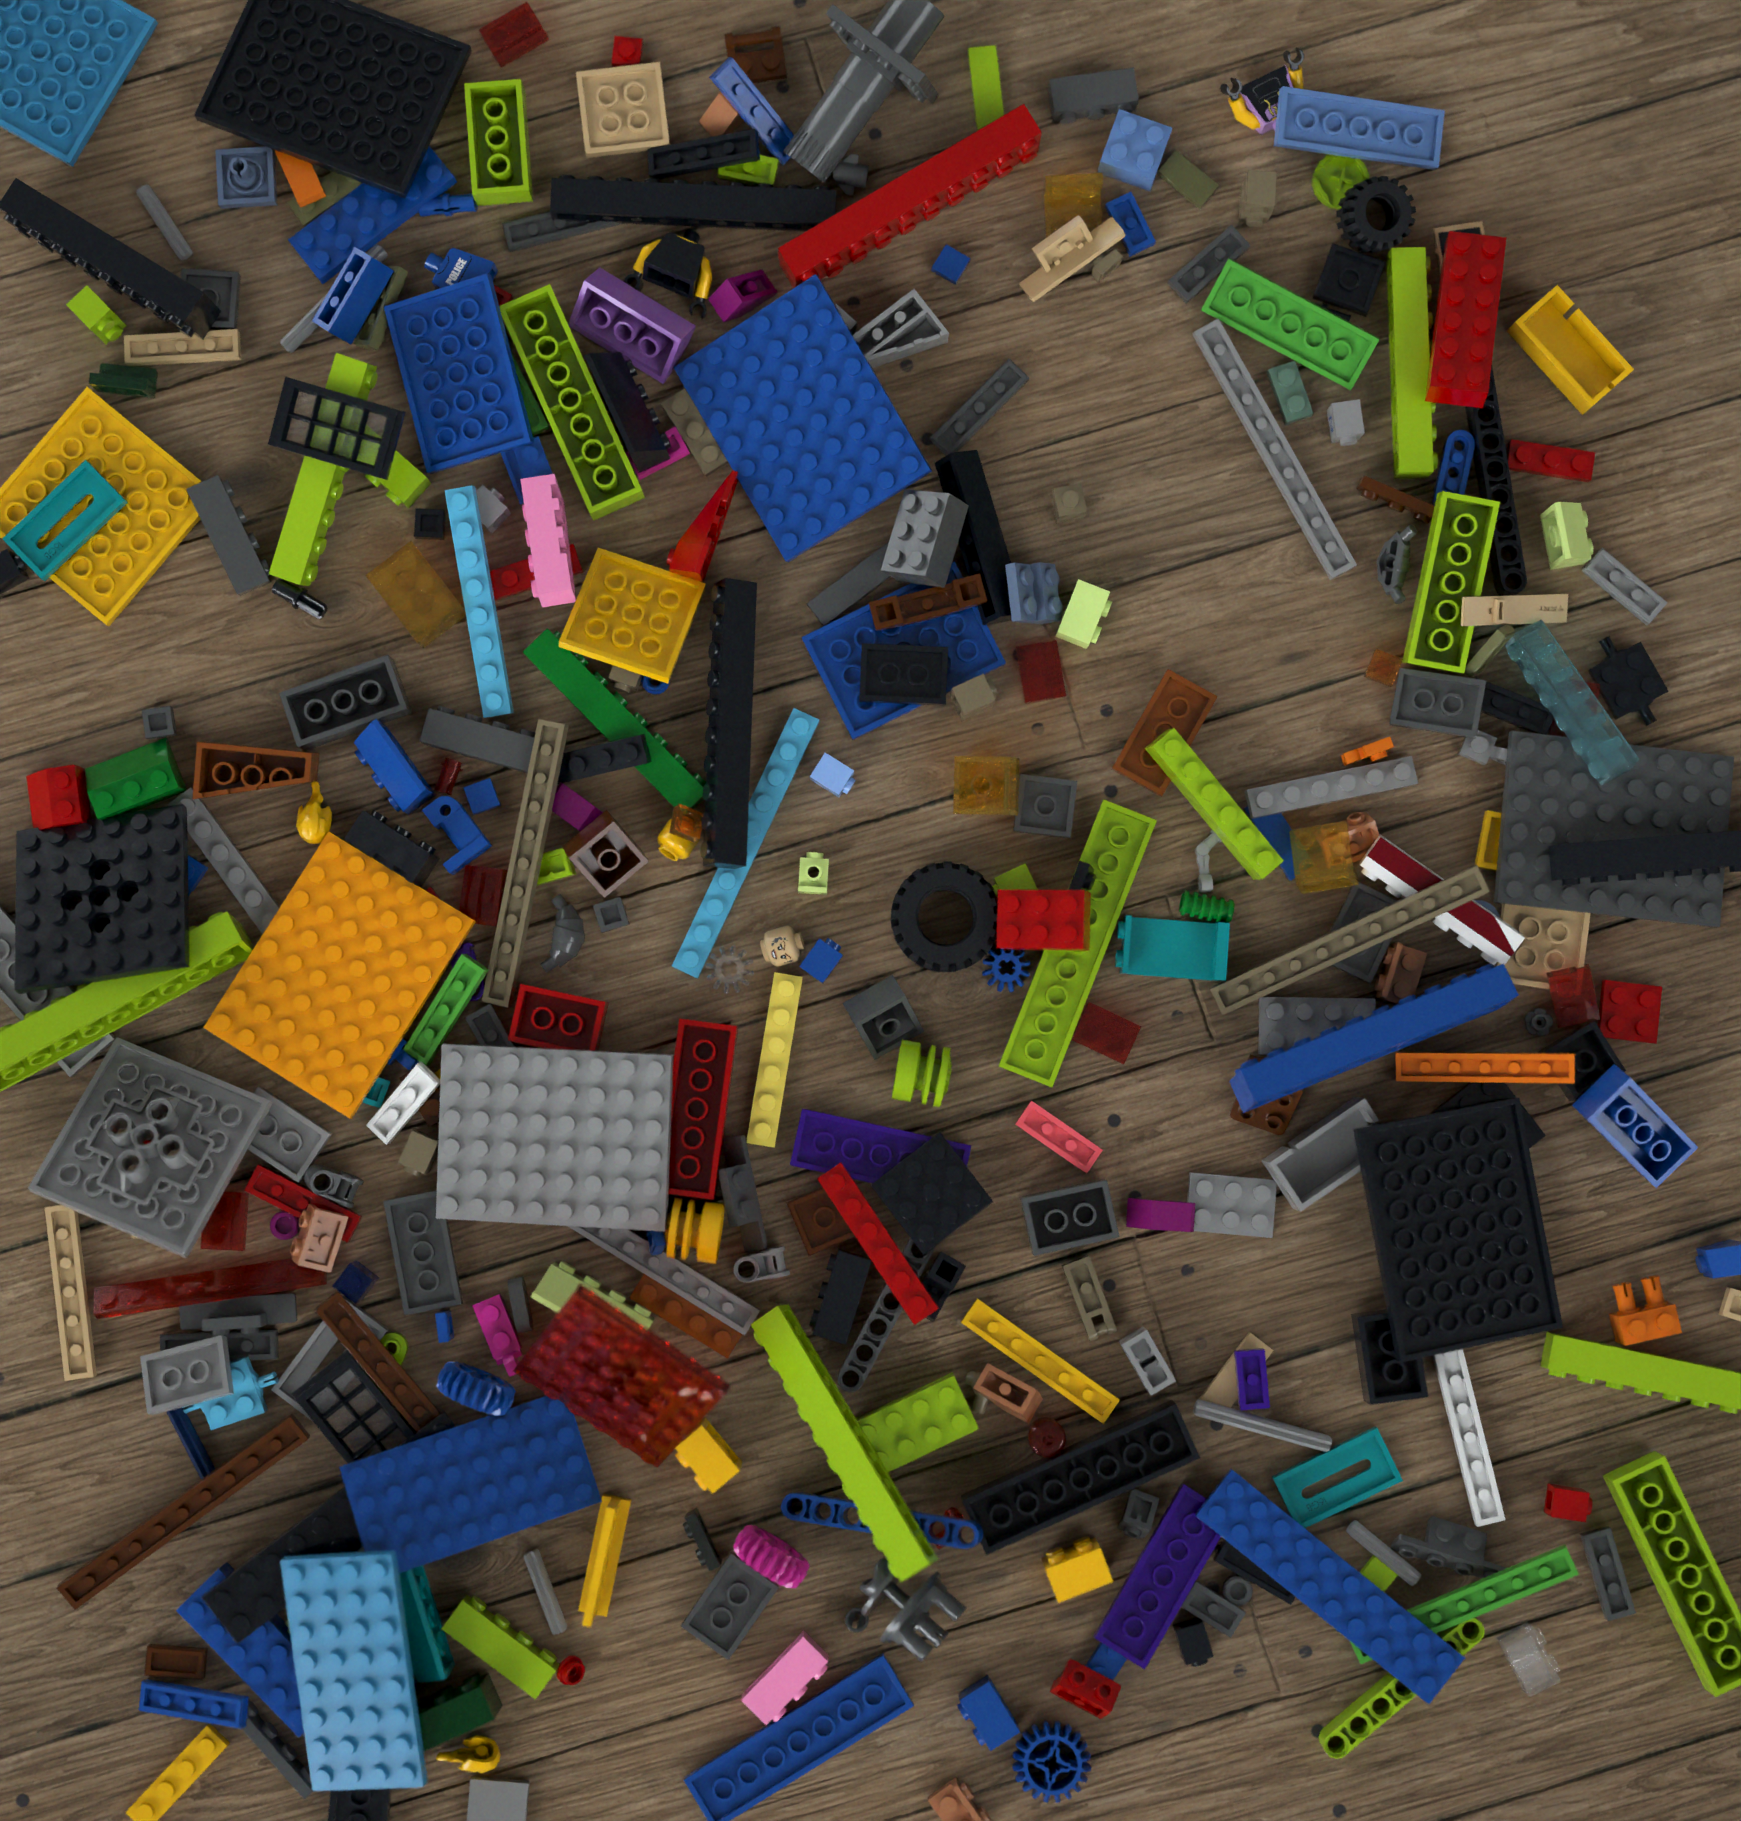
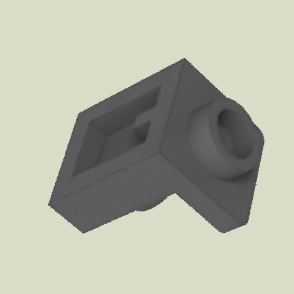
M1131 1489L1117 1529L1124 1531L1123 1533L1130 1538H1145L1151 1531L1160 1498Z

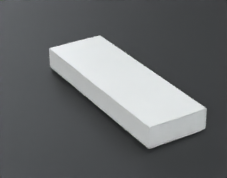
M423 1062L417 1063L366 1126L386 1145L390 1144L440 1085V1079Z

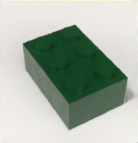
M479 1673L473 1674L463 1680L464 1684L457 1688L449 1685L437 1691V1696L428 1701L425 1697L416 1700L424 1752L495 1720L503 1705L489 1673L481 1677Z

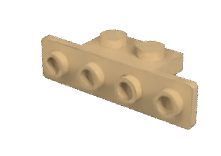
M1077 215L1032 248L1042 267L1021 281L1019 285L1030 300L1034 302L1123 239L1126 234L1112 217L1089 232L1083 219Z

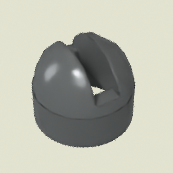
M853 1608L845 1616V1625L851 1632H862L869 1623V1617H864L861 1614V1608ZM855 1613L860 1615L857 1628L852 1627Z

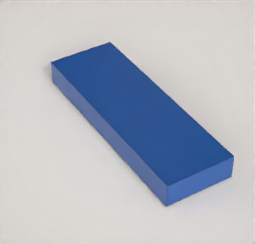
M1248 806L1243 809L1256 828L1284 860L1279 866L1289 881L1315 865L1282 813L1251 819Z

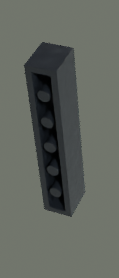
M978 451L952 452L936 461L935 466L943 493H950L969 505L958 543L968 576L979 573L981 575L987 598L986 603L977 605L983 625L1010 621L1012 619L1005 565L1010 564L1011 561Z

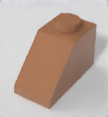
M719 92L699 121L700 125L711 137L730 134L745 122L721 92Z
M988 1363L973 1387L975 1391L1002 1410L1028 1424L1043 1400L1037 1389Z

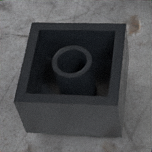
M1595 1021L1582 1024L1538 1051V1053H1575V1083H1558L1568 1101H1577L1614 1064L1623 1072L1626 1071Z

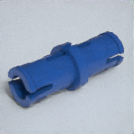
M444 193L441 197L433 198L420 207L419 214L421 217L445 214L448 217L458 212H475L478 206L472 193L463 195Z

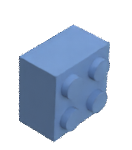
M1119 109L1097 173L1150 191L1172 127Z

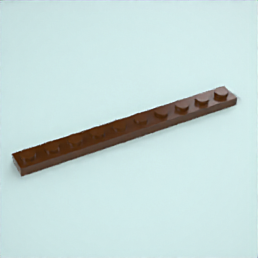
M291 1413L60 1582L57 1590L76 1610L307 1441L310 1434Z

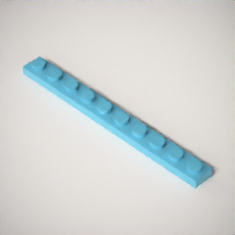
M793 708L749 801L746 866L737 869H717L672 967L697 979L699 978L820 722L819 719Z

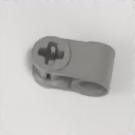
M785 1246L772 1247L740 1256L734 1263L735 1277L741 1282L749 1283L790 1275V1270L786 1269L783 1254ZM773 1256L776 1259L777 1269L774 1268ZM743 1261L752 1262L755 1266L754 1273L750 1276H742L738 1271L739 1264Z

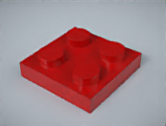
M1602 980L1597 1026L1604 1037L1657 1044L1662 986Z

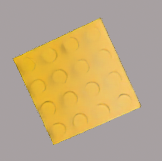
M598 548L560 637L559 647L668 684L704 594L706 583Z

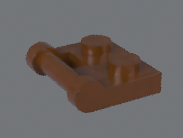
M780 26L772 27V30L740 35H733V33L724 34L727 57H732L753 84L787 79ZM774 42V49L735 53V47Z

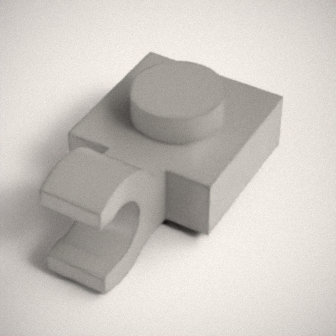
M1478 730L1477 738L1465 737L1458 755L1484 766L1489 758L1506 765L1507 749L1494 746L1497 737Z

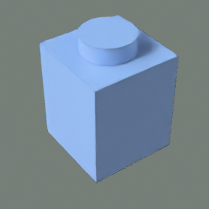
M824 753L810 775V780L837 797H840L843 792L848 794L856 781L852 778L854 775L853 769L827 753Z

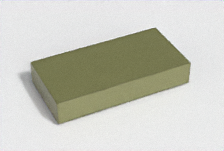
M1177 150L1172 153L1157 172L1159 177L1199 209L1204 206L1219 187L1215 181Z
M1509 624L1498 628L1466 665L1465 674L1473 677L1481 673L1512 638L1516 630Z

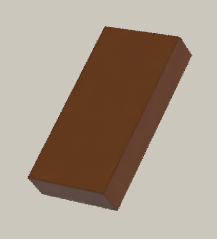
M149 1644L146 1652L144 1675L203 1680L206 1673L208 1648Z

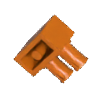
M1659 1275L1648 1276L1649 1279L1647 1277L1640 1279L1647 1304L1641 1307H1636L1631 1282L1612 1285L1619 1309L1609 1314L1616 1343L1627 1346L1682 1333L1676 1305L1664 1300Z

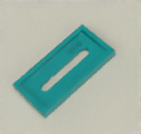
M85 460L2 539L43 581H46L128 502ZM93 495L94 501L45 548H38L39 539L68 514L74 505H77L85 496Z
M1376 1426L1331 1447L1328 1452H1321L1272 1476L1290 1516L1304 1528L1403 1481ZM1363 1459L1370 1461V1467L1354 1477H1350L1309 1498H1304L1301 1494L1305 1487Z

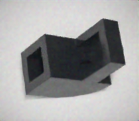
M942 1251L936 1256L921 1281L939 1307L938 1310L926 1317L932 1322L937 1318L948 1295L954 1290L966 1265Z

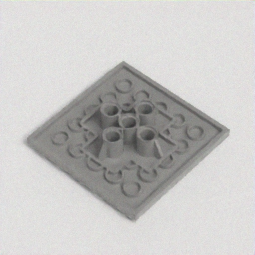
M116 1037L28 1189L32 1193L188 1258L271 1108L272 1103L261 1096ZM167 1114L165 1118L157 1119L159 1115ZM127 1128L122 1134H116L119 1129ZM153 1139L151 1143L142 1145L145 1140ZM179 1149V1152L173 1156H168L170 1151H176ZM139 1164L136 1169L127 1171L131 1165Z

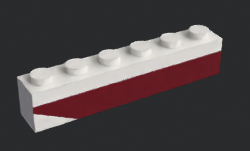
M1381 834L1360 861V866L1363 867L1361 872L1373 881L1379 878L1387 884L1385 889L1397 898H1400L1401 895L1408 897L1444 880ZM1475 900L1435 917L1432 921L1446 932L1450 928L1459 934L1456 939L1471 949L1474 945L1483 952L1480 956L1493 965L1497 962L1505 965L1525 939L1521 932Z

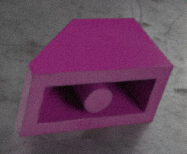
M763 269L726 279L708 300L714 307L717 315L720 316L723 322L740 318L775 296L777 290Z

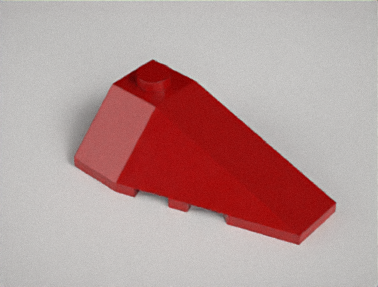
M731 471L680 538L676 549H670L666 562L667 565H670V572L704 583L739 481L737 471Z

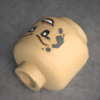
M789 925L767 931L764 939L760 941L765 961L771 962L776 967L798 961L801 956L800 950L805 949L802 934L800 932L795 933L794 929Z

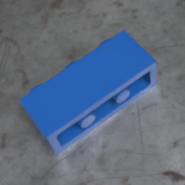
M354 247L312 322L351 345L394 271L357 247Z

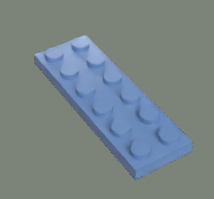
M1283 86L1279 89L1274 146L1435 170L1439 168L1445 110Z

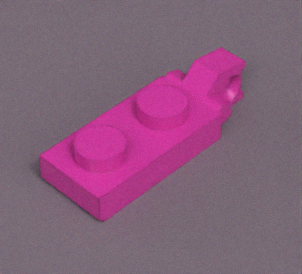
M498 1294L472 1305L497 1365L504 1363L509 1377L519 1374L522 1369L517 1357L523 1355L521 1351L522 1345L502 1295Z

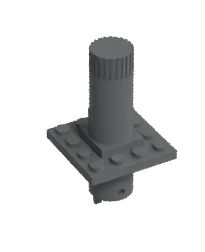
M888 0L868 30L833 4L827 11L826 15L831 20L829 26L843 40L851 54L783 151L823 183L828 179L870 118L879 110L894 88L900 92L905 85L909 93L921 103L926 99L933 104L939 94L927 76L911 64L945 17L930 1Z

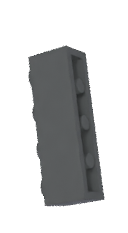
M216 475L187 488L186 490L237 595L242 596L271 583L269 578L270 566L266 558L262 560L259 558L256 549L260 548V545L254 533L248 534L243 523L248 520L241 506L235 507L231 497L235 493L228 479L222 481L221 477Z
M438 706L437 710L428 709L419 740L422 744L528 773L535 732L521 729L520 733L509 731V725L493 721L491 726L481 723V717L467 713L465 718L454 715L455 710L443 706Z

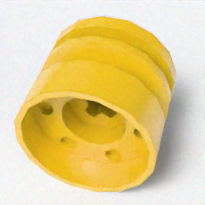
M675 1197L673 1207L668 1214L667 1230L665 1232L667 1258H675L677 1246H682L681 1260L687 1259L690 1248H696L697 1262L717 1264L725 1204L706 1201L700 1214L696 1213L695 1200L690 1199L687 1212L683 1211V1198Z

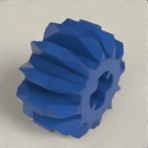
M998 948L1000 953L998 956L993 949H990L988 953L994 961L989 959H983L982 961L984 965L991 966V969L982 971V975H993V978L987 984L991 986L996 980L999 981L997 991L999 992L1003 990L1004 983H1007L1008 991L1013 992V980L1019 987H1022L1024 982L1018 976H1030L1028 971L1021 970V967L1030 965L1029 960L1023 962L1019 960L1025 955L1024 950H1021L1015 956L1013 955L1015 950H1008V953H1005V950ZM1001 961L1005 964L1010 961L1014 967L1011 968V970H1014L1012 975L1008 973L1002 975L999 972V969L1002 968L999 966Z

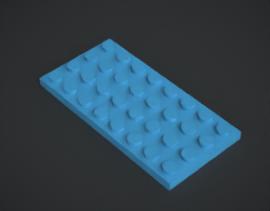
M396 1550L285 1556L280 1560L312 1791L424 1787L428 1780Z

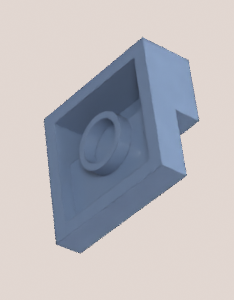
M1016 562L1006 564L1012 622L1043 625L1062 621L1063 605L1058 593L1060 577L1056 571L1055 564L1042 562L1034 564Z

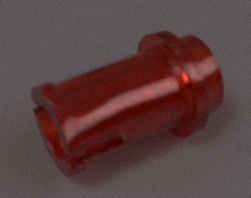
M446 757L445 761L440 764L443 767L434 790L452 796L459 771L462 772L463 769H461V762Z

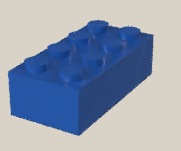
M1615 1064L1572 1104L1655 1188L1698 1149L1697 1145Z

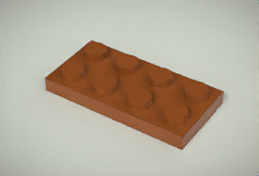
M1167 669L1115 761L1112 770L1162 797L1171 780L1145 748L1165 730L1175 728L1185 742L1191 746L1218 696Z

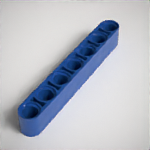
M804 1492L788 1494L782 1500L781 1510L788 1519L872 1533L868 1525L863 1524L860 1518L855 1524L849 1521V1509L854 1507L858 1510L853 1500ZM795 1498L800 1499L803 1504L800 1514H796L792 1509V1502ZM824 1502L831 1508V1514L828 1519L823 1518L820 1514V1506ZM910 1510L929 1543L969 1549L979 1545L982 1541L983 1529L979 1523L973 1520ZM937 1521L945 1526L946 1532L942 1538L936 1537L933 1533V1525ZM965 1526L971 1527L974 1531L975 1537L971 1543L965 1542L961 1536L962 1529Z

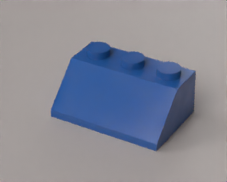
M378 719L373 720L353 742L358 748L355 751L356 756L364 766L367 764L371 766L375 772L371 775L380 789L386 787L391 794L387 799L397 812L402 810L409 815L436 795L389 728Z

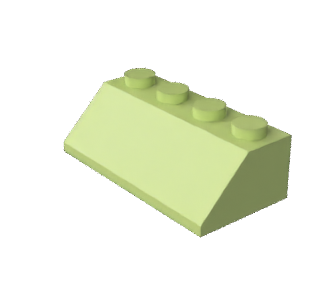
M561 1261L559 1264L556 1262L552 1263L534 1290L531 1298L634 1355L655 1318L650 1316L652 1312L640 1304H636L633 1307L626 1303V1297L611 1289L610 1293L600 1288L601 1283L588 1275L585 1278L580 1277L574 1273L576 1268L564 1261Z

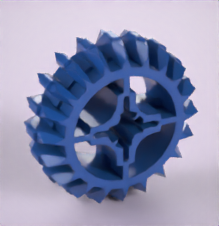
M457 1361L445 1363L439 1373L436 1384L438 1390L445 1396L450 1397L451 1400L476 1409L479 1412L482 1411L495 1416L506 1414L513 1404L516 1393L513 1386L500 1377Z
M1045 1720L1043 1721L1044 1729L1039 1730L1038 1726L1033 1724L1034 1734L1031 1735L1028 1731H1024L1022 1734L1026 1742L1016 1741V1747L1021 1751H1014L1012 1753L1013 1759L1017 1760V1762L1012 1764L1013 1771L1019 1772L1016 1775L1017 1782H1024L1022 1786L1024 1792L1033 1788L1032 1797L1034 1799H1037L1043 1793L1044 1802L1047 1803L1050 1795H1054L1055 1802L1059 1803L1061 1799L1059 1794L1064 1793L1066 1798L1070 1799L1072 1797L1070 1793L1071 1788L1076 1792L1081 1791L1077 1781L1087 1782L1088 1778L1083 1772L1091 1771V1765L1085 1762L1091 1759V1754L1084 1751L1088 1745L1085 1740L1079 1741L1081 1738L1079 1731L1070 1735L1071 1725L1067 1724L1063 1730H1060V1721L1056 1720L1054 1727L1050 1728L1048 1721ZM1049 1740L1048 1746L1044 1750L1031 1753L1038 1744ZM1059 1741L1071 1747L1075 1753V1760H1071L1068 1756L1059 1752ZM1054 1751L1058 1763L1054 1762V1766H1051L1049 1772L1046 1759L1049 1760V1757L1053 1756ZM1028 1763H1033L1035 1767L1044 1770V1782L1032 1775L1028 1769ZM1072 1770L1066 1778L1055 1782V1778L1059 1773Z

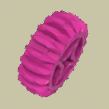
M746 1525L739 1532L733 1549L736 1555L746 1562L748 1566L764 1577L769 1578L772 1582L774 1581L786 1588H797L802 1583L810 1566L807 1559L796 1551L795 1548L771 1532H767L757 1526Z

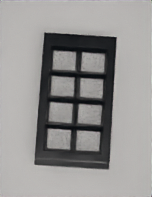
M285 377L268 445L388 480L406 412Z
M348 1350L292 1392L298 1404L347 1464L393 1449L416 1432Z

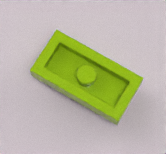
M760 155L759 161L721 167L718 170V178L753 186L764 183L774 186L779 159Z

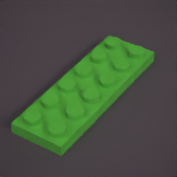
M1228 258L1201 311L1216 319L1219 318L1225 324L1349 390H1352L1380 340L1379 337L1231 258Z

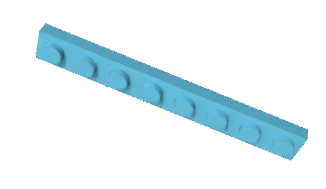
M471 485L444 490L483 717L489 718L513 714L514 710L476 488Z

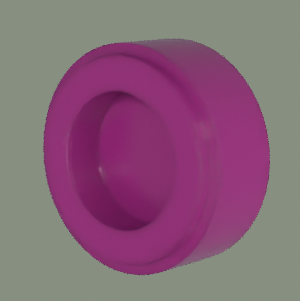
M280 1211L272 1217L270 1230L278 1239H291L300 1231V1218L286 1211Z

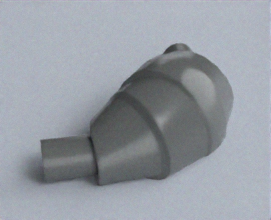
M1411 524L1402 532L1397 531L1384 543L1377 559L1378 581L1381 583L1386 595L1392 596L1395 604H1400L1406 599L1401 589L1410 566V539L1418 533L1417 529Z
M561 894L551 900L559 912L556 914V922L553 928L552 945L549 951L551 957L541 963L546 973L556 966L561 968L573 957H577L585 940L583 919L580 918L572 904L568 905Z

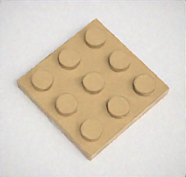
M660 62L576 72L586 158L643 152L650 148L670 145Z
M1502 904L1500 918L1521 932L1525 937L1505 964L1513 984L1580 994L1591 913ZM1497 962V963L1494 965V967L1499 966V965H1501V964H1500L1499 962Z

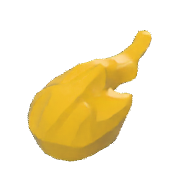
M315 781L311 783V798L304 808L301 805L298 809L296 823L300 837L310 844L321 843L328 831L330 832L332 825V811L329 806L321 808V803L324 799L320 793L319 782Z
M479 1735L463 1740L462 1744L469 1748H459L451 1752H439L436 1755V1760L452 1763L459 1762L462 1763L458 1767L460 1770L480 1772L481 1774L496 1768L501 1758L496 1742L491 1738Z

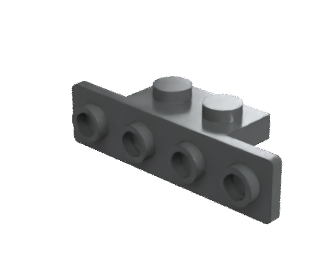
M745 1135L724 1138L723 1149L727 1168L718 1170L729 1227H740L745 1252L768 1248Z
M295 1293L194 1299L179 1302L180 1328L182 1330H211L213 1336L230 1334V1329H241V1334L259 1332V1327L267 1324L294 1323L297 1321Z
M1434 1516L1428 1519L1425 1542L1399 1534L1391 1543L1390 1549L1399 1552L1403 1557H1416L1425 1560L1429 1565L1435 1567L1444 1566L1454 1569L1457 1574L1464 1576L1472 1575L1485 1578L1506 1569V1567L1484 1561L1487 1533Z

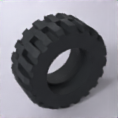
M950 861L928 864L921 869H917L905 879L894 897L891 909V927L894 938L905 956L922 968L924 967L934 972L947 973L966 969L980 961L989 952L997 939L998 897H996L990 882L988 883L981 873L968 868L969 866L962 863L955 864ZM948 890L960 894L967 900L972 909L973 922L970 931L962 940L953 944L933 942L925 936L919 925L918 914L923 901L929 895L938 891Z

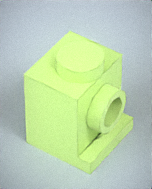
M806 852V858L800 857L798 893L827 895L829 859H823L824 853ZM812 867H816L819 870V875L815 878L808 875V870Z

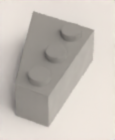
M913 289L853 334L871 367L875 368L948 343L949 332L917 291Z

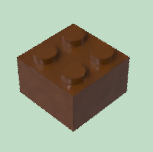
M607 810L562 846L571 862L604 898L649 862L642 849Z

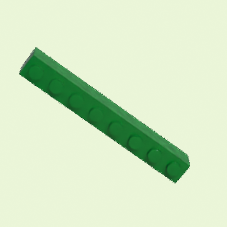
M547 628L523 651L525 656L609 742L645 734L652 762L634 767L683 817H686L704 800L703 788L706 782L699 774L695 773L692 776L685 769L688 763L677 752L672 756L665 749L668 743L657 732L652 735L645 728L648 723L637 711L632 715L625 708L629 703L617 691L612 695L605 686L608 682L599 672L596 671L592 674L585 667L588 661L581 654H572L569 650L559 647L561 634L558 631L553 634Z

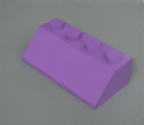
M600 267L584 280L568 322L570 328L606 350L621 352L625 361L630 359L634 367L662 384L667 381L674 369L673 367L677 365L687 349L696 327Z

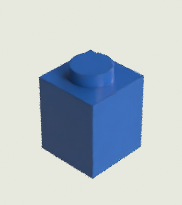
M819 938L799 967L824 984L843 957L839 952L842 947L829 938L825 942Z

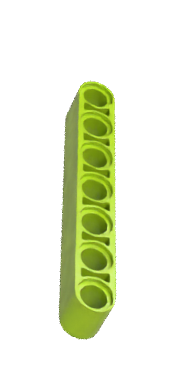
M1475 1617L1436 1634L1444 1641H1451L1452 1647L1464 1656L1482 1640L1485 1631L1483 1624ZM1467 1622H1473V1631L1469 1634H1463V1626ZM1388 1672L1323 1727L1319 1734L1321 1746L1332 1758L1338 1759L1346 1756L1411 1701L1416 1694L1408 1687L1401 1691L1395 1690L1398 1679ZM1385 1698V1705L1381 1709H1373V1702L1376 1699ZM1353 1718H1363V1723L1360 1727L1350 1728ZM1331 1737H1341L1338 1746L1328 1747V1741Z

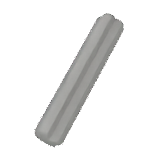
M148 184L140 187L136 194L177 257L181 261L191 257L193 251L152 188Z
M1357 1520L1352 1521L1348 1525L1346 1532L1409 1585L1414 1586L1421 1577L1419 1571Z
M538 1549L530 1550L524 1554V1560L551 1633L553 1635L562 1633L567 1629V1624L540 1551Z

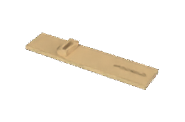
M1568 594L1462 597L1461 626L1567 622Z

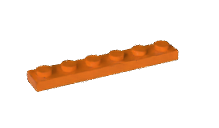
M1396 1051L1395 1053L1396 1081L1575 1083V1053Z

